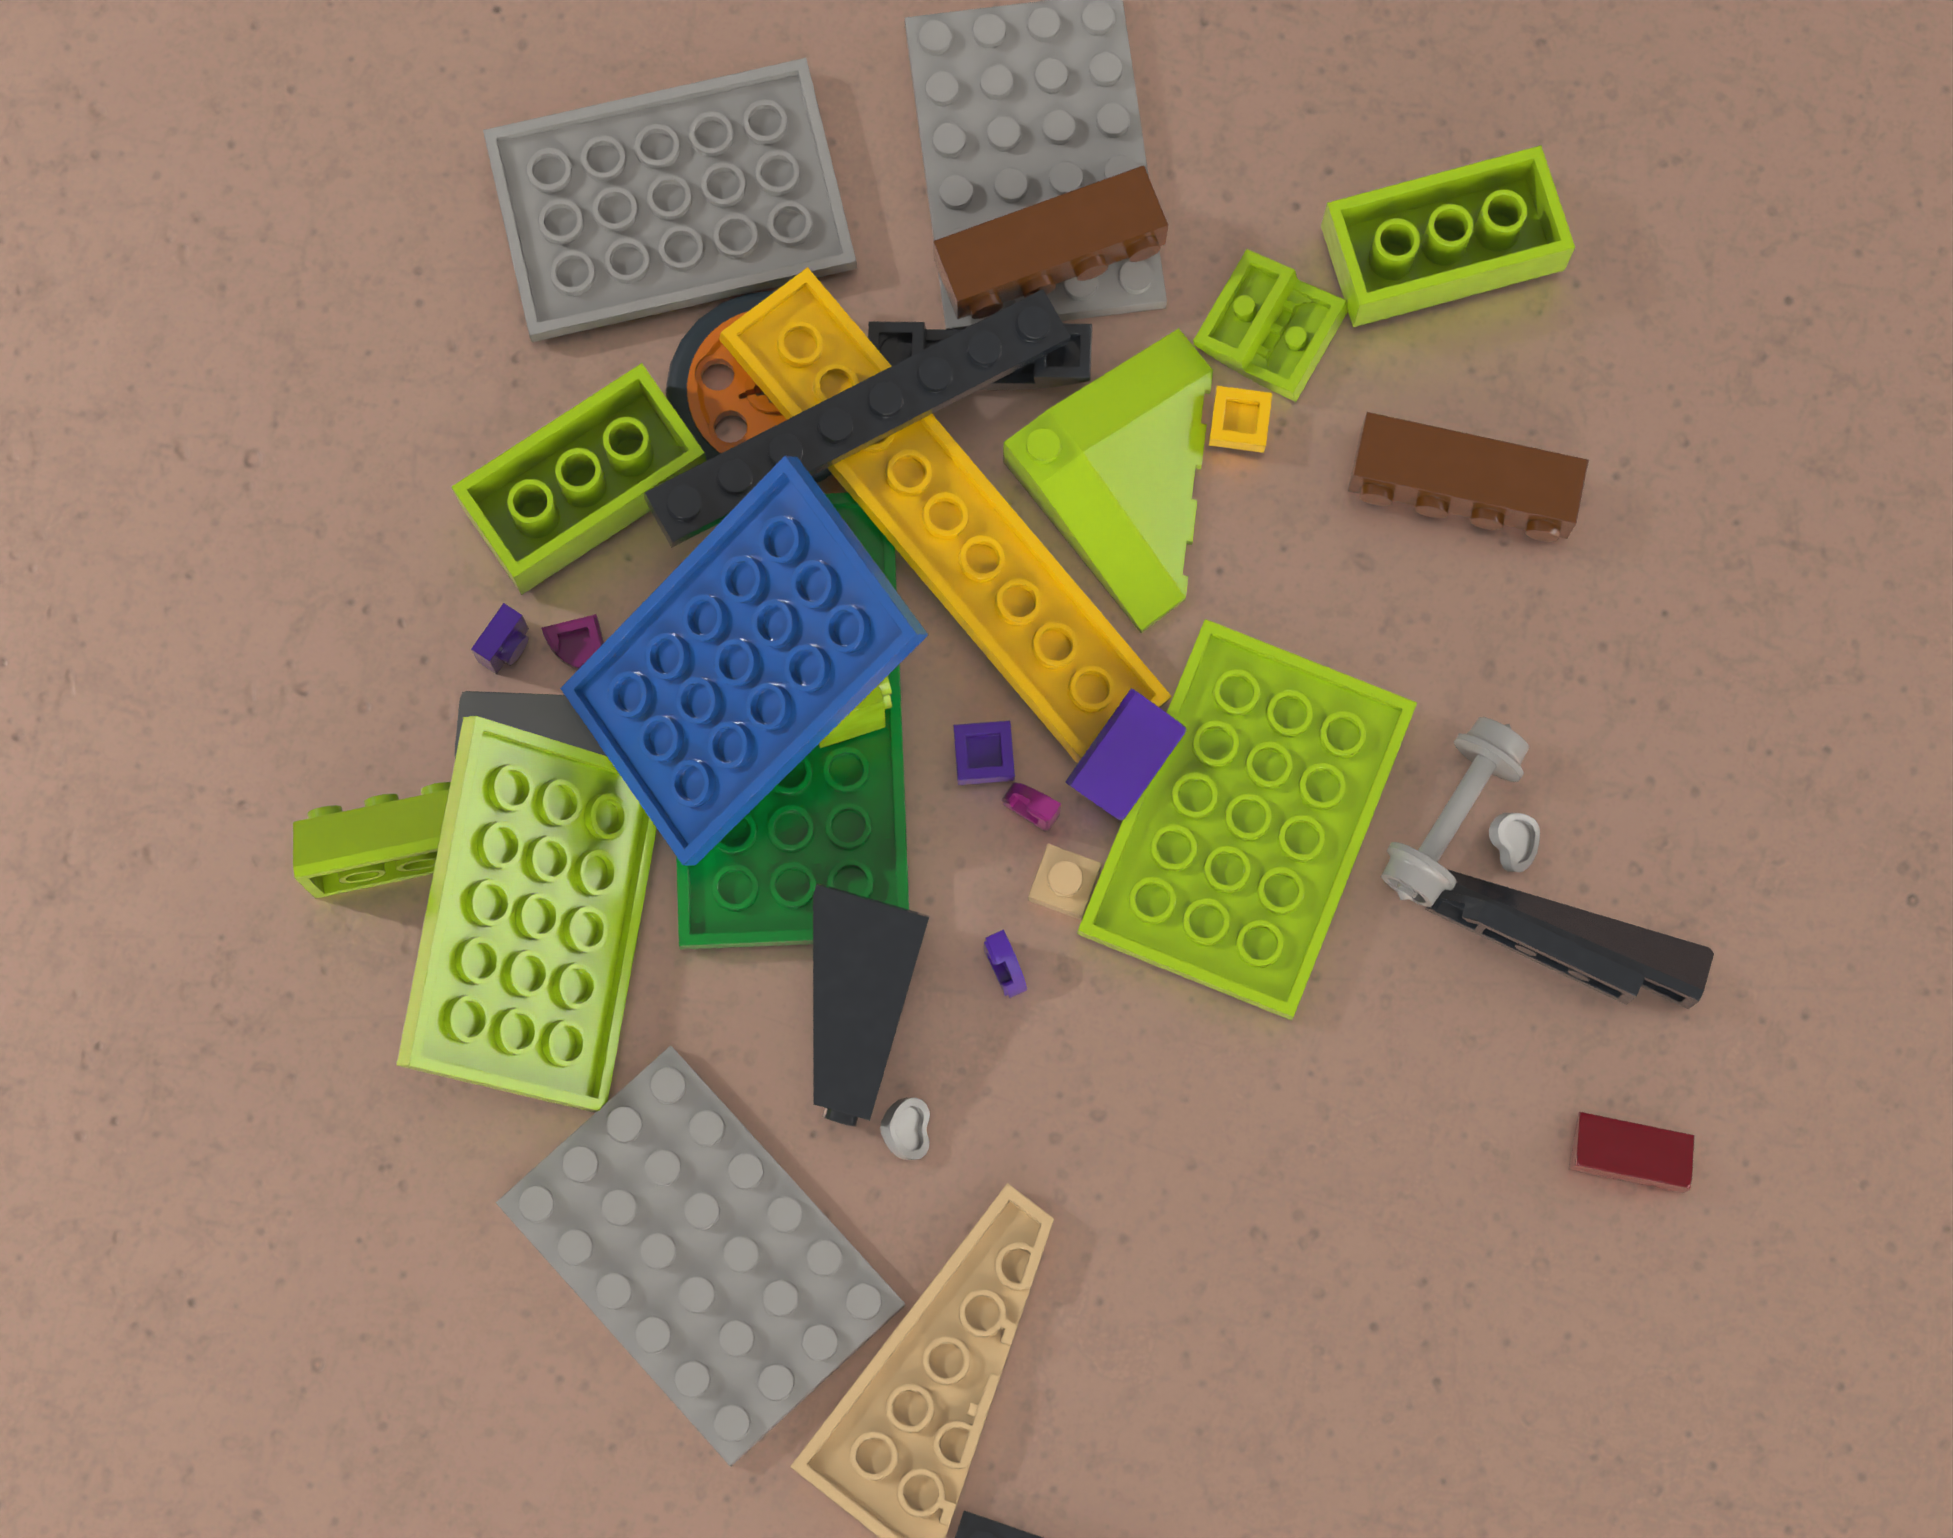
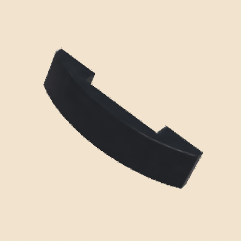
M869 321L868 339L890 365L893 366L962 330L926 329L924 322ZM1063 323L1071 336L1067 345L979 390L1035 389L1091 381L1092 324Z

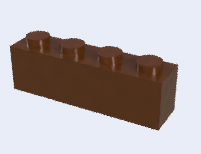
M1143 165L933 241L934 262L957 320L969 315L973 319H981L1001 310L1005 302L1022 296L1026 298L1044 289L1047 295L1056 288L1055 284L1076 277L1078 281L1093 279L1103 274L1108 269V265L1127 258H1129L1130 262H1139L1152 257L1160 251V246L1166 244L1168 222Z
M1367 412L1360 431L1348 491L1360 494L1359 498L1374 505L1388 506L1393 501L1414 505L1415 511L1425 516L1444 518L1448 516V513L1469 517L1470 523L1480 528L1499 530L1506 525L1526 530L1525 534L1532 539L1554 542L1558 541L1559 537L1568 539L1577 523L1589 460Z

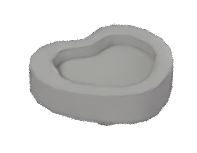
M1503 813L1497 816L1490 825L1489 838L1492 844L1499 849L1500 862L1506 871L1523 872L1532 864L1537 854L1540 842V828L1537 821L1529 815Z
M899 1099L890 1106L881 1121L880 1130L884 1142L898 1158L904 1160L921 1159L929 1149V1138L926 1128L930 1119V1111L922 1099Z

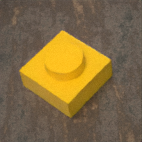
M1217 386L1209 446L1264 453L1273 393Z

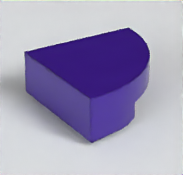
M1004 929L986 937L984 952L1004 995H1008L1011 998L1027 991L1025 978Z

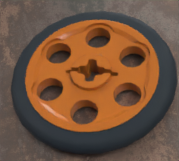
M775 291L748 293L719 304L697 320L681 339L672 358L666 384V398L705 452L706 460L786 421V418L775 405L769 403L766 395H756L763 391L719 340L720 334L724 329ZM714 364L728 366L734 372L732 383L722 390H712L706 387L702 382V376L708 367ZM733 415L745 421L747 431L743 438L737 442L730 443L718 438L715 429L717 423L722 418ZM826 468L812 475V478L818 483L829 477L832 473Z

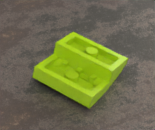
M1246 249L1193 342L1203 352L1237 373L1296 402L1348 312L1347 300L1298 280L1295 269Z

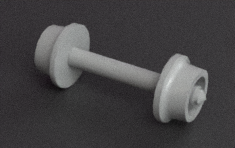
M1479 717L1467 734L1459 733L1455 739L1454 744L1456 748L1472 764L1419 850L1399 842H1392L1387 849L1390 860L1381 877L1385 883L1398 892L1400 900H1411L1425 907H1431L1442 891L1452 890L1456 885L1455 877L1438 863L1445 849L1492 774L1511 782H1519L1524 774L1521 763L1529 749V745L1511 729L1510 724L1503 725L1493 719Z

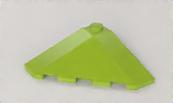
M1179 328L1052 406L1003 444V463L1140 633L1144 632L1185 601L1188 576L1183 575L1186 544L1192 545L1198 500L1192 499L1195 468L1201 469L1207 426V424L1201 423L1204 394H1210L1213 369Z

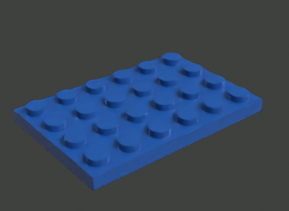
M785 455L560 689L681 864L696 865L928 636V633L798 457Z

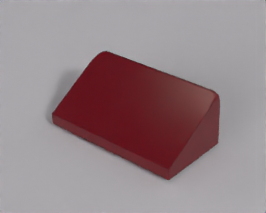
M1579 1112L1569 1170L1684 1193L1691 1189L1695 1135Z

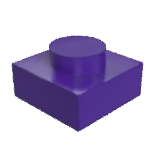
M505 603L502 604L471 648L478 663L498 674L505 663L512 665L517 661L529 640V637L525 635L529 628L523 615Z
M1010 720L953 725L958 785L1015 781Z

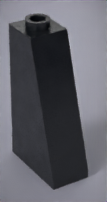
M818 883L813 894V1104L825 1108L822 1117L837 1123L856 1126L858 1117L869 1121L871 1119L929 915Z

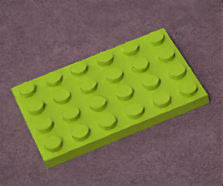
M1205 619L1167 710L1170 716L1186 727V732L1126 818L1123 819L1077 934L1292 1021L1417 702Z
M479 716L463 717L396 1066L590 1112L600 1111V1108L608 1102L657 828L607 756Z

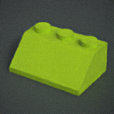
M451 782L427 785L421 788V795L400 800L397 794L373 796L364 800L365 807L342 811V807L337 805L310 810L307 813L308 819L293 822V871L295 879L316 899L433 874Z

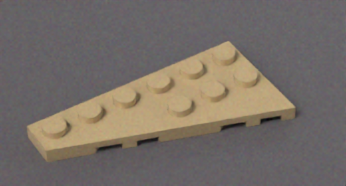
M1008 1183L790 1466L880 1538H946L1054 1218Z

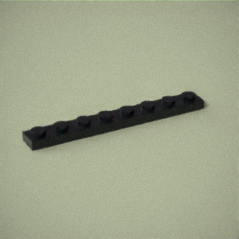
M1044 289L658 485L645 492L644 500L671 548L719 524L785 455L798 457L812 476L1067 345L1071 336Z

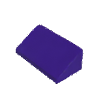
M1131 688L1065 783L1116 819L1123 820L1184 736L1186 727Z

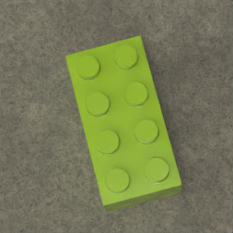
M1541 145L1328 202L1321 223V229L1343 298L1347 300V310L1353 327L1564 271L1575 249Z
M641 363L454 484L451 488L472 524L520 594L523 595L651 511L644 500L645 492L707 460L703 449Z

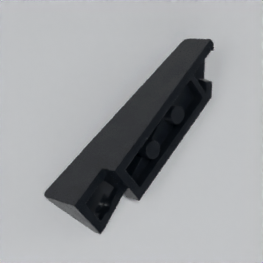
M1452 870L1448 871L1457 881L1454 888L1442 891L1431 907L1425 908V910L1625 1005L1637 997L1642 987L1686 1009H1690L1702 997L1714 956L1711 948Z

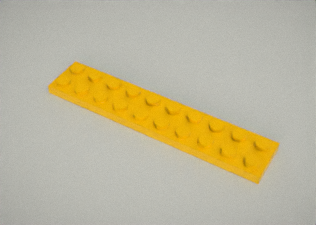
M808 267L724 329L719 337L721 343L786 420L891 367L890 363ZM933 414L828 467L840 484L1077 764L1131 688L1159 708L1172 697Z

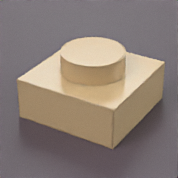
M1048 844L1031 887L1028 901L1082 920L1102 863Z

